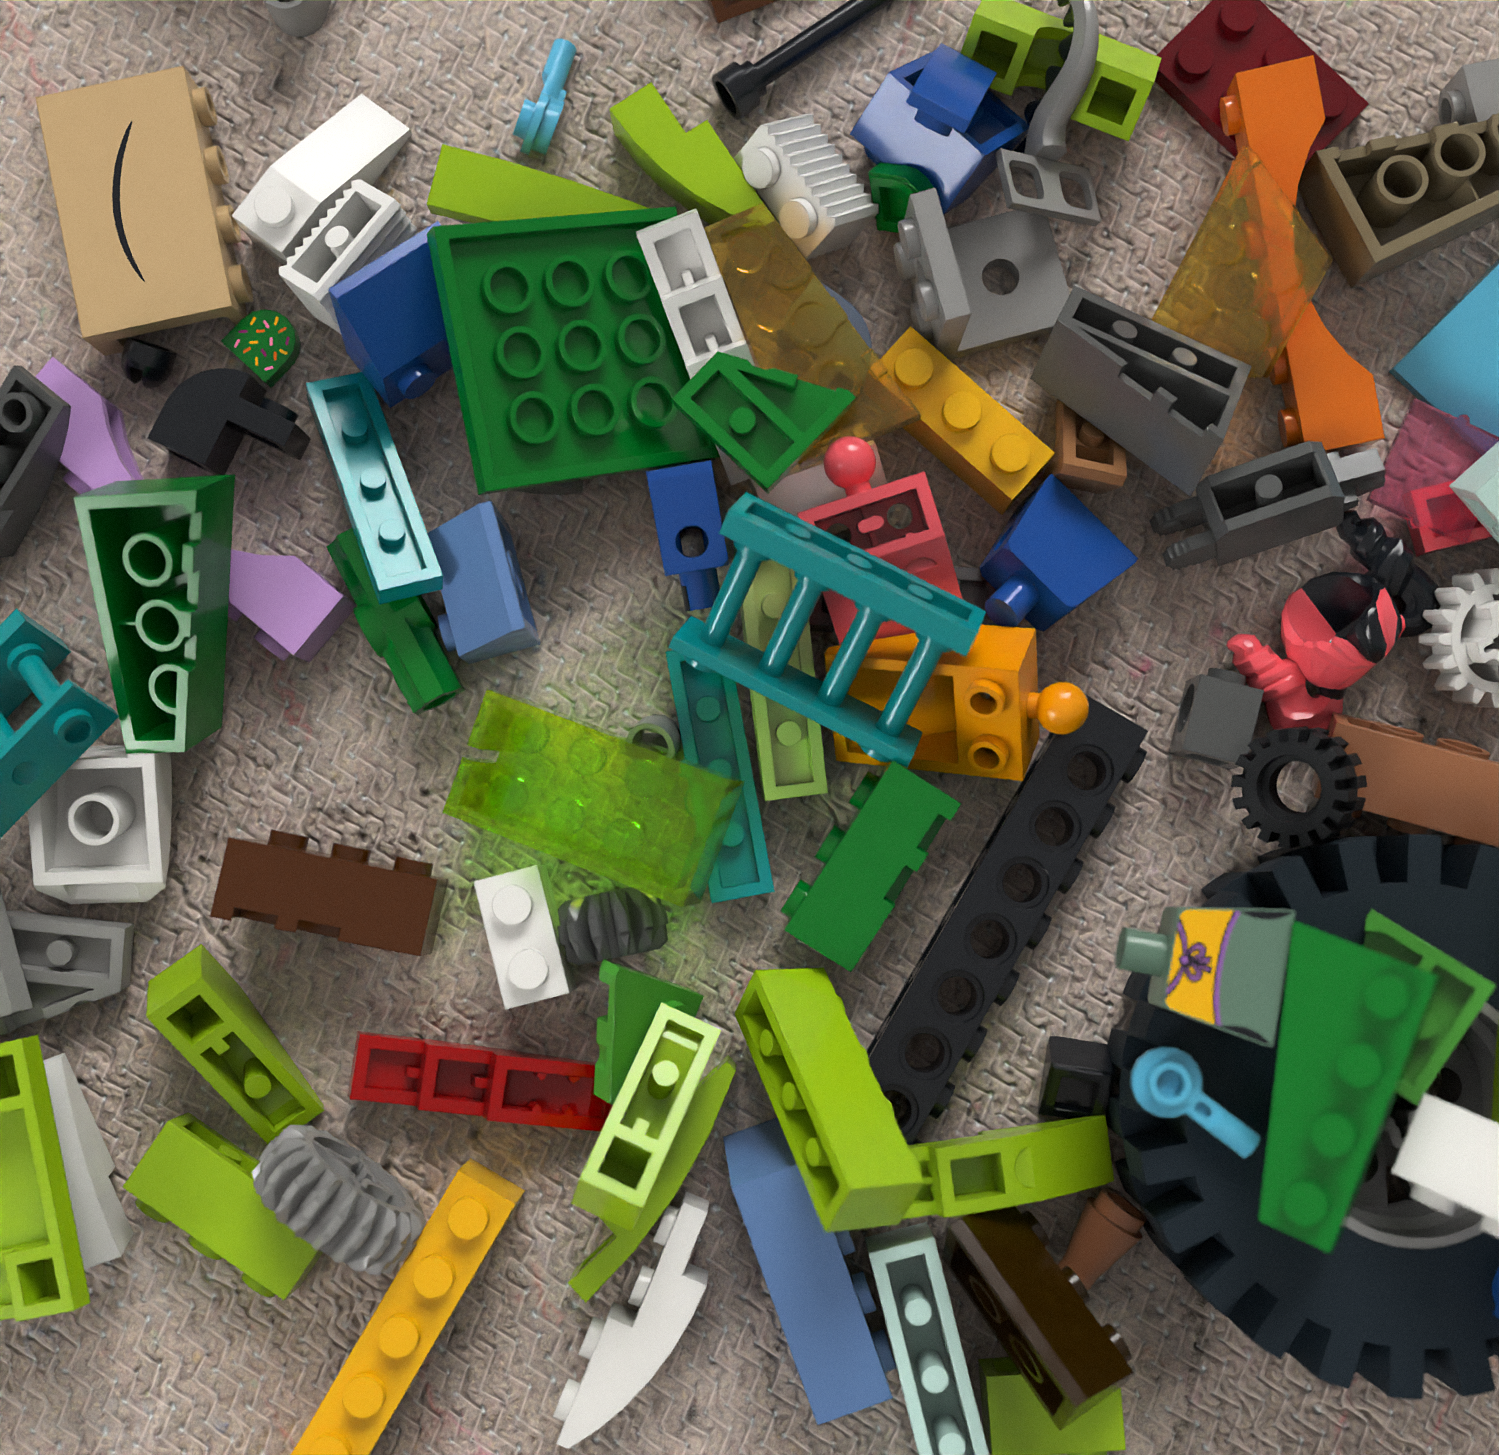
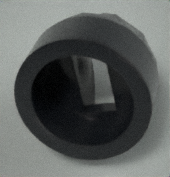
M128 337L126 338L121 355V367L127 379L132 383L136 384L142 380L143 386L150 389L160 386L167 381L173 370L177 353L153 343Z

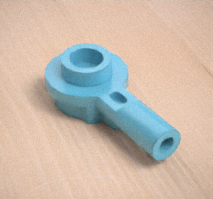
M556 39L553 42L542 72L544 87L539 100L535 103L525 99L513 135L524 139L520 150L524 154L529 155L530 151L534 150L546 155L565 103L564 99L567 91L563 90L577 52L575 45L568 40Z
M1159 1046L1147 1050L1137 1059L1131 1071L1130 1086L1135 1100L1144 1110L1158 1117L1174 1118L1186 1114L1242 1158H1247L1253 1153L1260 1142V1135L1202 1092L1203 1077L1198 1064L1189 1054L1175 1047Z

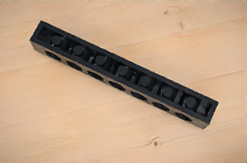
M1087 695L1089 713L1085 723L1078 730L1070 734L1060 735L1049 732L1026 772L1024 780L1019 784L866 1050L870 1067L882 1092L898 1091L906 1096V1112L896 1122L907 1145L923 1143L916 1136L926 1118L930 1115L938 1119L946 1108L955 1090V1085L948 1081L960 1059L969 1063L978 1052L988 1031L987 1028L980 1025L993 1002L1002 1006L1010 996L1020 976L1019 972L1012 969L1025 946L1034 950L1042 940L1052 920L1051 916L1044 913L1056 891L1066 894L1074 884L1084 864V861L1076 857L1088 835L1097 839L1104 831L1115 811V805L1108 802L1120 780L1128 784L1133 779L1146 757L1147 751L1139 746L1148 730ZM1074 755H1083L1089 758L1095 765L1097 772L1096 780L1088 790L1077 788L1068 777L1067 767ZM1045 809L1056 811L1065 823V834L1062 840L1054 846L1043 843L1035 830L1036 819ZM1015 864L1028 868L1034 878V887L1031 894L1026 899L1018 902L1008 897L1003 888V877L1006 871ZM984 920H992L1001 929L1002 944L993 955L981 957L975 953L971 946V933L978 923ZM951 977H963L971 989V997L968 1004L956 1012L943 1010L938 1001V990L941 984ZM918 1034H931L936 1037L939 1043V1053L936 1060L929 1066L922 1068L908 1064L905 1058V1048L909 1040Z

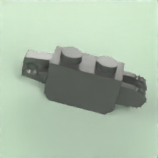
M1306 441L1205 477L1195 488V497L1177 502L1170 507L1166 506L1164 509H1159L1158 512L1153 513L1154 515L1149 521L1153 532L1159 534V536H1167L1168 534H1174L1177 531L1181 532L1203 524L1205 532L1188 537L1183 541L1179 540L1177 543H1172L1171 546L1166 547L1165 552L1162 554L1166 567H1170L1172 570H1179L1216 558L1218 566L1339 526L1343 522L1344 512L1358 505V496L1384 486L1386 469L1377 448L1340 458L1338 451L1326 453L1322 442Z

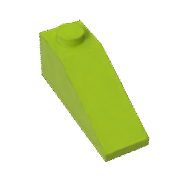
M202 944L148 981L147 1019L267 1144L271 1140L273 1141L276 1136H279L289 1125H305L324 1111L323 1103L244 990Z
M660 1004L578 1180L571 1201L572 1205L626 1230L633 1231L721 1029L666 1004Z

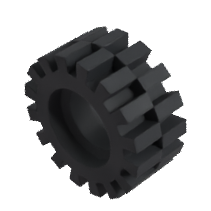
M1304 726L1273 730L1266 733L1267 737L1256 738L1247 746L1252 752L1240 754L1235 764L1244 768L1243 773L1232 775L1231 787H1242V797L1233 798L1232 800L1235 810L1247 809L1249 815L1241 820L1247 829L1258 827L1261 829V832L1257 838L1266 843L1279 841L1278 847L1291 849L1298 846L1304 848L1333 840L1341 836L1339 833L1341 830L1351 828L1357 821L1352 816L1353 812L1363 810L1366 798L1357 796L1358 788L1367 787L1366 775L1356 776L1354 767L1362 764L1357 753L1347 754L1344 751L1349 745L1348 742L1342 737H1329V730ZM1292 761H1299L1309 765L1320 779V798L1316 805L1307 812L1302 813L1289 809L1281 801L1277 792L1278 775Z

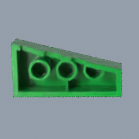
M235 474L115 481L74 496L126 753L186 752L222 728Z
M1293 920L1258 1221L1329 1254L1339 1244L1442 981V976Z

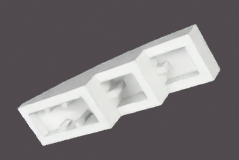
M695 208L636 231L690 379L717 351L746 359L752 366H755L697 209ZM716 446L731 485L750 479L735 462Z

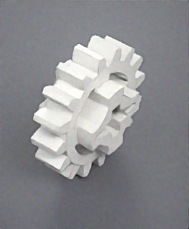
M1499 568L1476 569L1473 573H1462L1452 576L1453 587L1437 588L1434 594L1441 605L1440 608L1424 610L1422 615L1429 623L1433 624L1432 632L1419 636V643L1432 646L1433 654L1427 657L1422 664L1424 669L1440 670L1441 673L1434 687L1437 690L1453 691L1452 702L1457 704H1473L1474 707L1499 708Z

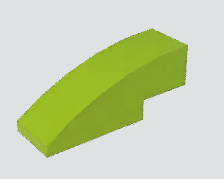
M652 82L609 108L614 135L637 165L665 193L689 211L696 208L700 219L731 237L765 251L776 244V221L753 187L746 181L743 172L708 120L685 133Z

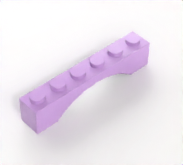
M52 356L35 377L71 406L69 428L59 460L69 471L62 479L79 494L115 481L145 480L140 473L128 442L123 412L76 373ZM231 549L228 617L234 621H237L242 614L248 617L261 628L254 638L283 661L292 654L310 663L352 613L353 608L357 607L352 600L296 556L258 555Z

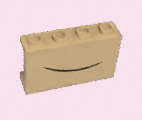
M179 66L35 97L82 338L104 356L123 352L124 344L128 337L220 317H228L237 325L247 316L245 303L253 301V291L246 268L243 264L237 265L233 244L241 242V232L238 223L231 216L234 213V209L230 204L225 205L221 185L229 183V173L220 147L218 145L213 146L209 126L217 125L218 121L214 102L208 88H199L185 67Z

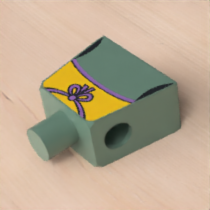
M1165 906L1161 916L1159 933L1128 927L1122 928L1116 948L1115 965L1117 969L1151 975L1148 1003L1243 1039L1273 1047L1291 942L1292 925L1296 911L1272 908Z

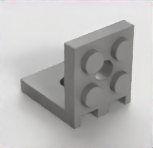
M936 188L910 194L905 219L898 221L900 242L893 244V252L900 279L902 281L910 280L911 297L913 301L910 304L911 319L914 329L921 336L927 339L945 357L952 360L1051 333L1070 292L1047 216L1013 210L947 228ZM992 267L1005 268L1013 275L1016 287L1006 295L993 294L985 288L982 282V274Z

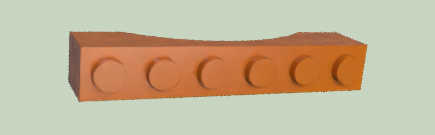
M1314 55L1235 73L1226 92L1227 96L1220 98V117L1225 136L1235 135L1239 159L1232 160L1231 163L1232 182L1236 197L1238 199L1246 197L1251 222L1243 224V240L1248 260H1258L1262 284L1256 285L1254 290L1255 305L1260 322H1269L1274 347L1266 349V362L1272 385L1281 384L1286 409L1278 411V428L1282 444L1286 448L1306 441L1322 442L1326 453L1372 445L1385 438L1373 374L1348 355L1324 326L1307 294L1297 260L1294 216L1298 184L1310 147L1325 121Z

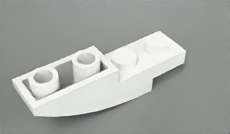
M686 1191L679 1208L669 1204L664 1210L653 1238L654 1242L663 1245V1249L654 1269L642 1265L627 1302L639 1307L637 1312L613 1302L605 1321L593 1316L578 1355L590 1359L580 1383L568 1378L553 1414L554 1418L564 1422L556 1444L569 1449L600 1429L625 1408L644 1388L673 1351L691 1321L707 1287L709 1271L688 1263V1260L707 1216L708 1200Z

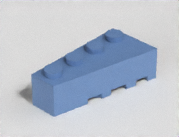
M778 1118L723 1136L731 1188L817 1425L893 1399L885 1372L897 1369L884 1329L872 1333L865 1314L876 1311V1307L864 1272L853 1275L850 1272L845 1255L856 1252L850 1232L845 1230L825 1233Z

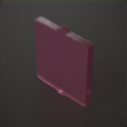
M1414 399L1406 411L1383 462L1386 469L1385 484L1383 487L1371 491L1366 501L1407 519L1408 526L1411 529H1417L1422 526L1463 545L1467 543L1477 518L1449 485L1499 441V437L1470 424V419L1465 414L1455 417L1418 399Z

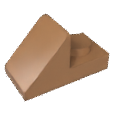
M1057 399L1055 404L1056 443L1053 448L1055 454L1046 466L1043 481L1052 473L1067 488L1094 494H1105L1123 487L1127 478L1126 449Z

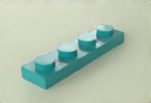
M362 372L306 383L307 401L379 604L443 589V574L374 387Z
M674 650L667 651L665 653L711 903L775 892L736 682L718 672L706 673L697 670L685 661L682 654Z

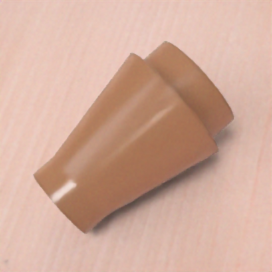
M1102 1188L1096 1198H1087L1066 1252L1058 1263L1059 1268L1070 1267L1080 1278L1086 1290L1089 1291L1101 1275L1143 1238L1140 1229L1145 1224L1146 1217L1119 1194L1110 1189Z

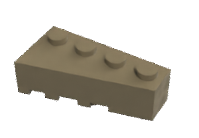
M1499 113L1493 114L1485 121L1460 126L1458 122L1434 126L1427 133L1396 139L1395 135L1371 139L1364 146L1339 151L1337 146L1315 151L1303 168L1298 190L1351 289L1499 218Z

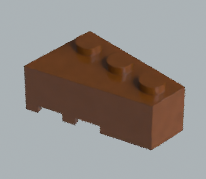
M272 829L268 840L228 837L210 917L232 921V918L240 917L273 924L274 929L296 933V930L337 938V941L415 956L432 954L448 879L431 876L433 863L400 856L395 857L393 867L370 863L371 850L333 843L331 854L307 849L309 841L307 836Z

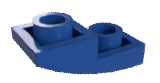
M941 43L924 67L905 103L918 109L914 119L924 127L947 137L953 128L964 134L986 96L997 72Z

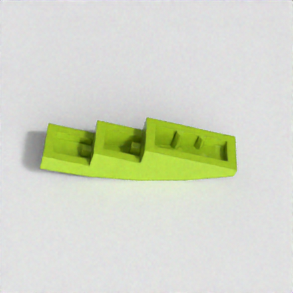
M444 144L441 147L427 200V206L431 214L469 223L650 209L566 178Z
M729 1055L698 1082L633 1231L631 1232L600 1218L613 1233L574 1269L568 1282L585 1303L636 1250L677 1194L711 1133L736 1072L737 1064Z

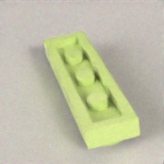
M733 545V548H734V557H735L736 552H737V549H736L735 546ZM771 559L761 562L740 609L744 642L763 652L798 581L794 576L793 570ZM808 620L788 664L815 678L810 624ZM750 689L762 799L770 801L828 793L821 724Z

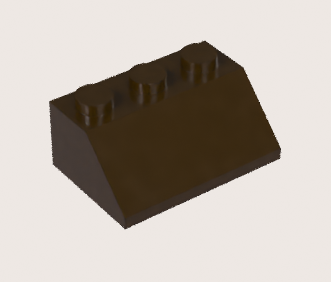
M1013 1206L960 1217L949 1225L942 1259L1059 1431H1061L1126 1384L1134 1374V1371L1127 1363L1132 1359L1131 1352L1114 1327L1108 1323L1103 1327L1099 1324L1086 1305L1090 1301V1297L1084 1284L1070 1267L1059 1268L1045 1248L1049 1245L1048 1236L1031 1212L1026 1210L1021 1214L1017 1207Z

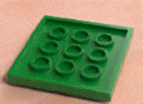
M676 206L433 226L426 235L478 495L673 467L709 460L713 461L720 458L716 445L673 405L672 398L690 380L636 235V231L677 216Z

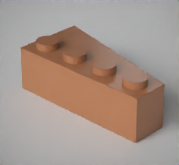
M1336 712L1332 713L1327 729L1330 731L1328 736L1331 738L1342 737L1349 743L1344 751L1347 754L1357 753L1362 764L1354 767L1356 776L1366 775L1367 787L1358 788L1357 795L1358 797L1366 798L1363 810L1353 812L1352 816L1354 818H1360L1362 811H1367L1389 817L1387 825L1404 833L1427 835L1430 828L1455 835L1453 843L1456 845L1482 844L1493 848L1499 847V762L1488 760L1490 756L1488 751L1471 743L1450 738H1437L1435 746L1422 743L1424 735L1411 729ZM1314 771L1311 788L1313 796L1320 798L1321 783L1317 773Z

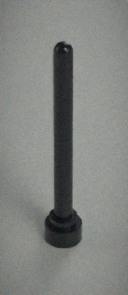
M849 0L754 64L750 61H745L741 65L737 62H732L712 76V83L720 101L732 117L737 120L741 119L760 106V98L767 93V85L895 0Z

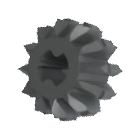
M649 885L633 886L565 901L557 909L559 918L557 929L560 945L564 946L567 961L576 965L660 949L668 941L666 924L669 923L665 905H662L658 889Z

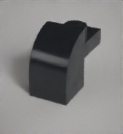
M228 368L206 370L182 382L168 397L148 436L149 440L167 453L214 475L226 474L245 435L297 460H301L311 440L295 424L298 414L275 401L264 398L267 390L250 374Z

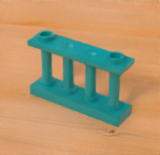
M745 492L729 509L719 531V534L734 541L733 544L737 552L706 622L690 616L673 636L668 648L682 654L685 661L697 670L706 673L718 672L853 740L870 757L887 763L895 761L907 768L923 733L906 724L943 652L948 653L953 650L966 657L979 632L986 611ZM771 559L793 570L794 576L798 581L763 652L729 635L761 562ZM833 590L855 601L854 604L858 612L822 682L789 665L788 662L822 591ZM893 620L915 631L919 641L882 712L848 695L847 692L882 622Z
M17 608L0 625V838L119 717L114 709L71 680L67 679L62 685L58 682L52 671L71 651L62 639ZM33 692L42 706L14 732L6 718Z

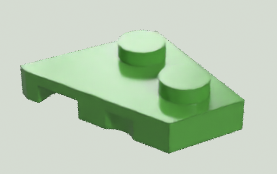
M603 959L599 970V980L609 985L608 1015L597 1017L596 1042L600 1052L598 1061L595 1064L594 1095L614 1105L660 1004H666L695 1018L704 996L685 986Z

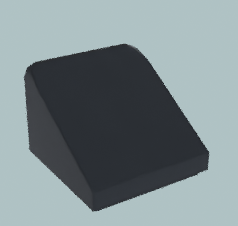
M1050 1036L1045 1054L1038 1114L1066 1119L1104 1115L1116 1074L1115 1064L1110 1060L1108 1045L1060 1036Z

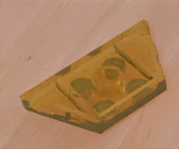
M1242 145L1151 320L1251 365L1247 379H1268L1333 258L1318 237L1312 233L1287 194L1282 191L1271 176L1259 155L1251 148Z

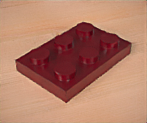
M1212 0L1156 55L1162 59L1155 82L1235 159H1239L1235 135L1225 136L1220 117V98L1227 96L1226 92L1235 73L1314 55L1325 121L1310 147L1305 165L1315 151L1327 149L1369 105L1359 93L1260 0Z

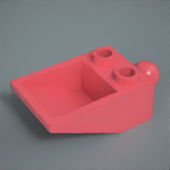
M846 436L835 440L828 447L824 455V470L832 483L844 488L847 497L797 513L798 518L824 531H827L834 524H842L850 531V544L963 600L925 471L871 488L869 480L873 476L876 467V458L871 446L863 439L854 436ZM902 504L909 508L911 522L906 528L897 529L889 524L887 512L891 506ZM833 590L822 591L839 645H841L858 609L854 604L855 601ZM891 620L889 622H882L874 639L915 633V631Z

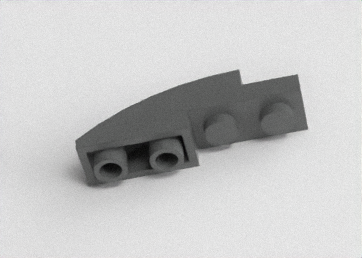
M13 365L0 387V558L14 556L45 499L63 452L71 406L20 365Z

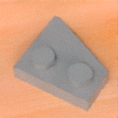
M6 910L33 1008L0 1019V1036L38 1020L48 1019L70 1011L84 1003L94 1002L116 994L130 986L134 923Z

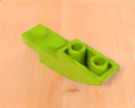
M1095 1115L978 1132L977 1136L908 1145L910 1152L915 1155L919 1162L921 1175L925 1183L902 1220L936 1214L943 1218L1013 1207L1073 1194L1114 1182L1106 1116Z

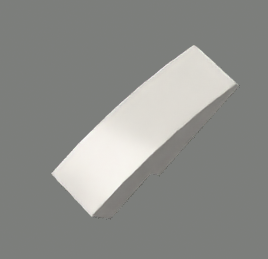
M62 1053L45 1059L43 1062L85 1270L121 1257L134 1233L109 1179L111 1172L115 1168L114 1162L66 1054Z

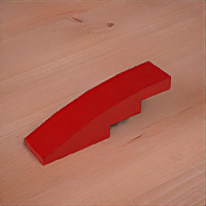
M357 1031L347 1095L350 1100L411 1105L422 1111L483 1116L487 1121L600 1132L613 1107L612 1104L594 1095L595 1062L486 1046Z

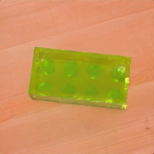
M486 690L467 745L481 750L500 751L496 762L489 759L462 757L442 813L680 907L701 903L745 781L514 694Z

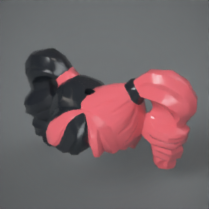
M1347 510L1344 512L1343 522L1336 526L1339 537L1350 546V554L1369 570L1363 575L1360 573L1330 572L1311 578L1301 588L1288 596L1281 613L1280 638L1287 657L1281 659L1269 645L1263 646L1255 635L1237 634L1227 642V648L1234 652L1232 663L1240 674L1247 677V685L1264 690L1261 702H1264L1269 723L1275 730L1308 726V728L1319 727L1327 730L1332 713L1342 714L1343 697L1346 694L1347 687H1350L1365 676L1379 661L1387 656L1399 638L1417 636L1433 626L1422 615L1424 610L1440 608L1441 605L1434 594L1439 586L1424 570L1414 563L1413 552L1404 541L1396 537H1387L1383 525L1374 517L1360 519L1356 510ZM1306 681L1317 687L1316 695L1310 696L1307 693Z

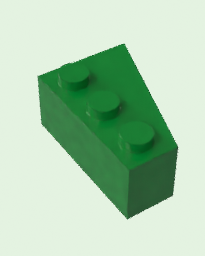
M895 761L889 763L882 770L879 777L868 770L848 802L858 809L845 831L834 825L814 856L824 864L812 884L809 885L800 879L780 910L781 913L790 918L783 928L786 932L849 972H852L894 908V902L912 873L919 870L928 856L929 852H927V849L945 820L951 821L962 804Z

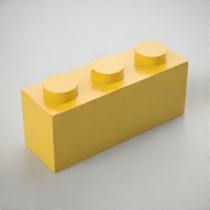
M911 326L867 374L863 393L1001 515L1008 510L1044 470L1055 454Z

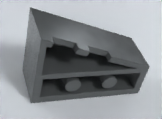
M1074 285L1055 322L1030 379L1191 497L1225 438L1251 365Z

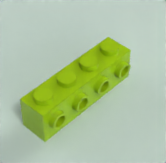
M824 967L755 970L734 1014L825 1233L899 1225L925 1182L921 1175L919 1162L915 1155L910 1152L895 1120L893 1107L884 1096L870 1067L868 1054L859 1043L847 1018L841 997L836 994Z

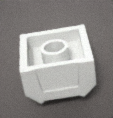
M125 745L90 746L28 810L33 885L37 891L69 904L148 902L166 887L172 819L171 752L126 753Z

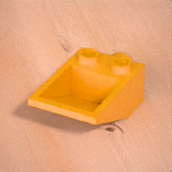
M981 624L966 657L953 650L948 653L943 652L906 724L923 733L906 769L1023 781L1040 738L1039 722L1046 730L1055 734L1064 735L1075 732L1085 723L1088 717L1089 703L1087 697L1079 687L1068 682L1053 683L1044 688L1041 693H1038L1036 629ZM915 633L874 639L847 694L883 712L919 641ZM841 645L828 647L824 653L826 675ZM986 693L990 694L989 699L986 698ZM833 731L836 761L887 766L889 764L870 757L860 748L858 743Z

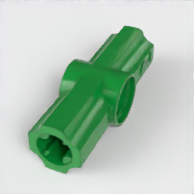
M350 528L337 535L335 540L327 545L326 548L357 607L353 608L355 617L376 654L380 658H385L394 675L395 682L413 713L419 715L453 700L465 688L434 632L438 627L423 596L417 595L379 604L353 529Z

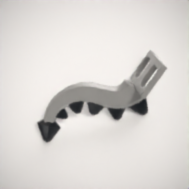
M1057 0L1060 7L1070 3V7L1063 19V25L1067 28L1073 27V33L1064 38L1058 47V52L1065 63L1063 67L1052 65L1047 69L1045 73L1046 93L1044 97L1029 102L1026 105L1024 116L1029 126L1027 136L1014 151L1000 148L995 153L1007 208L1096 227L1102 221L1089 168L1057 160L1067 153L1065 129L1071 115L1084 95L1094 71L1099 44L1097 9L1093 0ZM1009 166L1022 168L1026 174L1033 175L1038 199L1025 197L1016 192ZM1059 177L1075 180L1081 185L1087 210L1072 207L1065 201Z

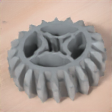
M289 1125L279 1136H276L259 1156L260 1162L252 1172L254 1178L253 1186L256 1193L261 1196L263 1205L276 1213L278 1222L286 1224L295 1232V1237L303 1238L313 1246L315 1251L320 1250L324 1252L335 1263H346L354 1271H366L370 1275L391 1274L399 1263L405 1262L413 1251L419 1235L427 1224L420 1203L414 1200L411 1191L400 1185L397 1177L390 1175L382 1168L380 1163L374 1162L367 1157L363 1150L358 1151L344 1139L339 1140L326 1130H317L310 1125Z

